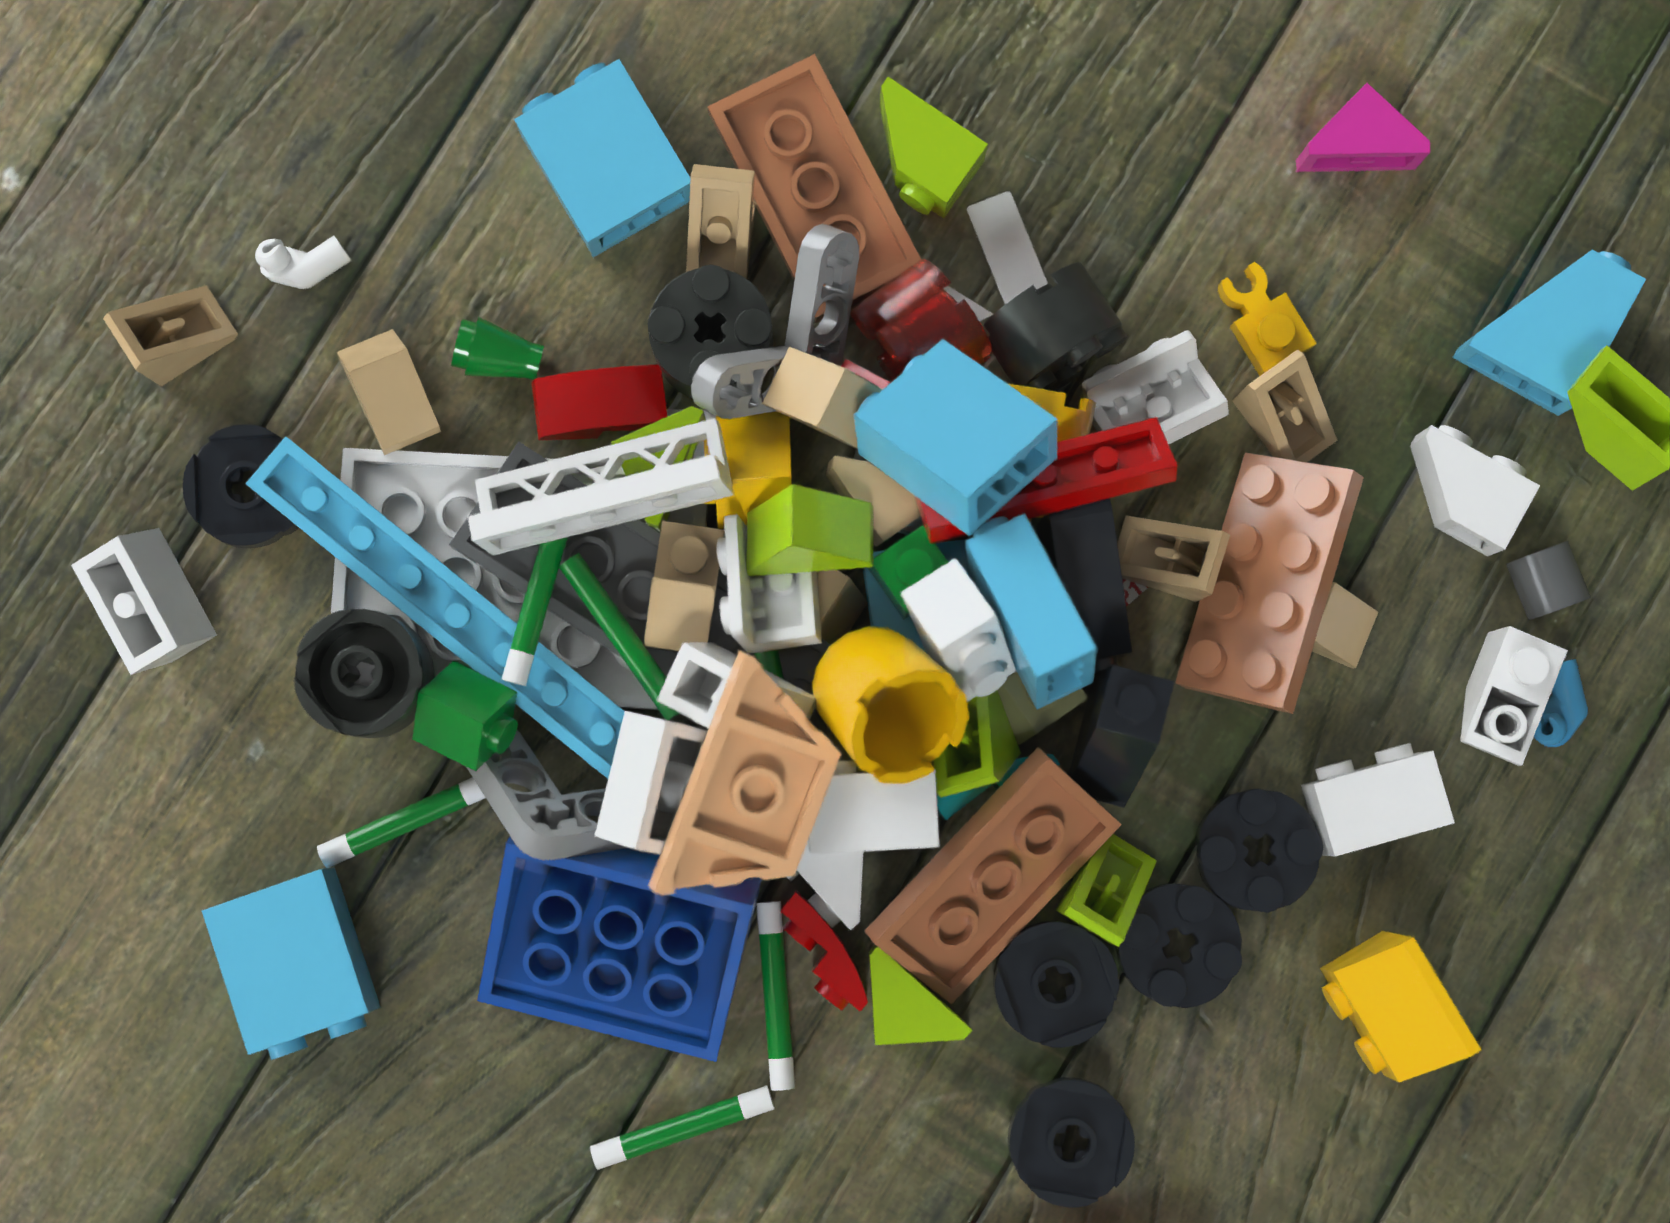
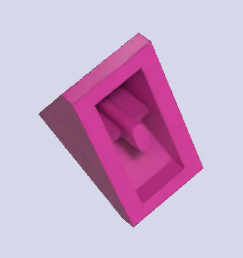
M1366 83L1306 145L1296 160V172L1415 170L1431 153L1430 140L1375 89Z

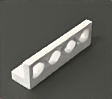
M715 418L476 479L480 513L468 516L472 541L490 554L497 555L733 496L734 491L721 425ZM707 440L710 455L673 464L684 445ZM665 450L660 459L652 455V453ZM641 457L655 466L653 470L613 479L624 460ZM604 466L600 474H597L596 472L591 470L593 468ZM581 472L594 481L590 486L552 495L565 475ZM544 481L539 490L531 485ZM521 487L534 495L531 501L498 509L495 493Z

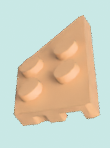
M739 651L649 883V887L654 893L660 895L675 894L674 889L711 884L714 888L735 885L752 877L768 880L795 876L841 753L806 718L805 713L789 695L785 694L761 668L762 665L747 653Z

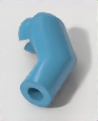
M1576 659L1563 662L1552 689V696L1546 704L1534 738L1539 743L1547 747H1559L1568 742L1588 715V707Z

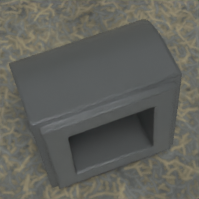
M1569 541L1506 564L1528 620L1591 598Z

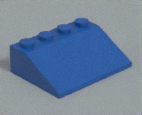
M510 836L505 847L477 1001L716 1062L762 878H747L740 884L715 888L711 884L674 889L675 894L660 895L650 889L649 883L661 854L623 848L556 860H541L522 852Z

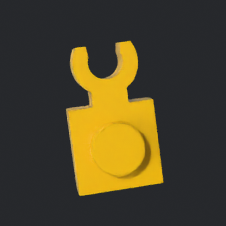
M1253 262L1244 270L1252 284L1251 292H1238L1227 277L1219 283L1218 293L1221 300L1227 306L1240 310L1243 317L1233 322L1230 328L1260 377L1296 350L1305 353L1317 343L1286 292L1270 301L1266 294L1268 284L1266 273L1259 264Z

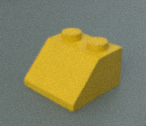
M1381 931L1320 968L1328 981V984L1322 987L1326 1000L1341 1020L1349 1016L1361 1036L1360 1039L1354 1042L1356 1050L1374 1075L1381 1071L1384 1076L1400 1083L1469 1058L1481 1051L1480 1046L1414 937Z

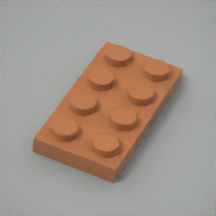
M815 54L707 106L709 116L736 168L755 171L753 202L794 281L801 243L806 234L813 227L820 224L830 225L849 232L858 241L859 262L852 305L923 270L924 264ZM823 302L817 310L814 318L815 323L823 319L826 302Z
M1251 453L1244 454L1221 530L1230 534V538L1213 593L1199 602L1175 681L1176 684L1202 693L1290 714L1294 713L1363 482V476L1352 469Z
M1037 747L867 927L865 932L876 946L952 1004L1122 824Z

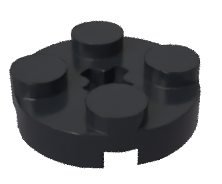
M257 425L226 427L207 438L210 441L200 449L197 456L195 454L192 455L186 465L183 476L185 505L196 523L200 524L204 531L214 538L238 548L267 546L277 542L283 536L295 532L299 527L259 494L255 493L253 501L244 503L243 496L232 493L233 483L242 482L243 472L250 470L253 475L283 438Z
M1249 789L1237 792L1217 801L1203 816L1197 829L1195 843L1197 845L1196 856L1199 863L1197 866L1201 879L1216 897L1237 909L1266 913L1289 906L1304 895L1317 875L1319 860L1323 854L1324 846L1312 818L1298 802L1283 793L1264 789ZM1266 835L1271 841L1268 850L1273 856L1268 864L1258 861L1251 867L1244 860L1249 851L1242 843L1248 836L1260 839Z
M1167 883L1150 888L1143 893L1124 941L1119 947L1116 946V955L1125 978L1136 991L1162 1006L1190 1008L1205 1004L1216 998L1228 987L1232 978L1238 974L1242 967V938L1235 916L1220 898L1202 887ZM1173 928H1177L1182 935L1192 934L1195 940V944L1189 948L1191 957L1184 962H1181L1175 955L1166 957L1163 953L1162 948L1170 943L1167 932Z
M1045 921L1023 929L998 955L993 978V990L1002 1016L1013 1029L1030 1041L1054 1048H1063L1085 1042L1102 1029L1107 1022L1106 1018L1112 1012L1114 1001L1117 1000L1119 975L1110 951L1094 935L1077 925L1060 921ZM1052 966H1055L1060 974L1070 972L1073 983L1065 987L1066 998L1061 1001H1055L1051 993L1041 994L1039 991L1038 983L1046 979L1045 970Z
M1063 1077L1045 1084H1038L1027 1092L1026 1097L1016 1107L1010 1121L1008 1150L1020 1179L1039 1198L1057 1206L1084 1207L1099 1201V1197L1108 1194L1114 1186L1117 1188L1126 1178L1133 1162L1135 1137L1131 1123L1122 1105L1103 1087L1089 1080ZM1067 1125H1078V1134L1088 1138V1145L1086 1149H1076L1073 1159L1063 1158L1061 1146L1053 1144L1056 1133H1065Z

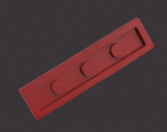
M1157 417L1057 442V459L986 522L998 517H1007L1008 521L1022 514H1025L1026 518L1029 519L1176 481L1177 463ZM914 495L930 544L967 535Z

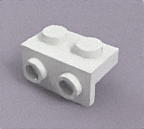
M1189 330L1172 338L1160 339L1150 345L1147 350L1117 365L1105 366L1082 383L1084 398L1096 402L1092 424L1097 432L1157 417L1169 445L1229 415L1228 401L1198 359L1196 339Z
M738 514L725 516V537L718 538L717 540L719 566L723 575H727L728 596L722 597L720 600V615L725 633L732 635L748 654L822 643L817 571L750 577L746 573L747 526Z

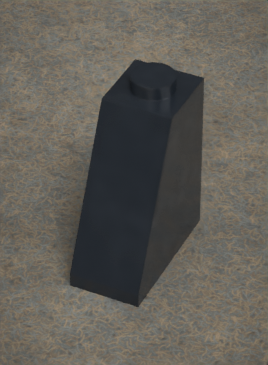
M1107 498L1045 514L1036 526L1039 542L1096 647L1094 674L1111 665L1118 666L1117 658L1132 653V645L1111 500Z
M1111 665L1094 675L1068 775L1096 801L1121 808L1126 806L1159 745L1175 681Z

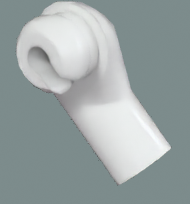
M334 235L308 253L284 247L283 242L279 239L263 241L255 253L256 262L260 265L261 273L269 280L299 289L313 287L352 261Z

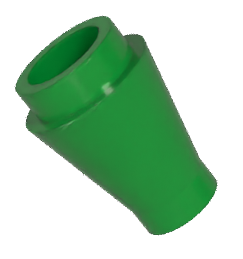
M478 317L477 322L462 319L451 366L465 369V376L509 377L534 380L537 378L544 346L532 343Z

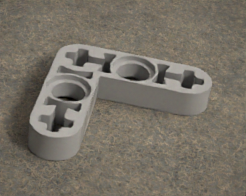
M820 224L813 227L806 234L798 254L785 345L720 354L707 358L697 369L691 384V396L697 406L725 419L776 411L762 404L771 384L762 394L761 385L764 376L771 367H774V379L789 347L835 365H842L859 262V244L851 233L830 225ZM826 302L823 319L814 328L813 323L816 312L820 305ZM731 380L737 382V388L729 385Z
M518 730L505 752L493 754L477 771L467 767L512 840L525 854L541 860H556L629 848L596 837L595 832L598 823L587 817L600 816L606 788L561 795ZM505 783L521 785L532 792L513 790L506 786Z

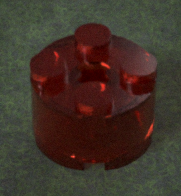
M921 259L907 268L851 311V316L861 332L870 341L876 339L884 351L877 356V361L892 382L902 374L907 364L914 357L926 354L942 339L981 366L992 358L989 356L993 352L992 345L979 319L965 299L957 303L944 290L945 287L951 284L950 280L926 259Z

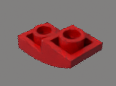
M659 365L582 370L536 378L532 381L538 441L597 439L604 431H635L668 417L662 370Z
M796 890L780 910L789 919L782 928L808 951L811 952L817 943L826 950L812 967V972L820 978L814 988L839 1010L843 1011L850 1003L861 1012L868 1004V999L862 979L851 955L835 930L823 919L809 901Z

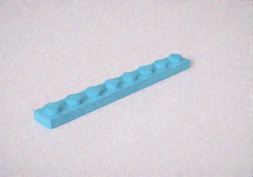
M285 436L245 484L473 670L517 691L516 705L609 779L625 711L540 642L537 645L526 686L501 680L517 623Z

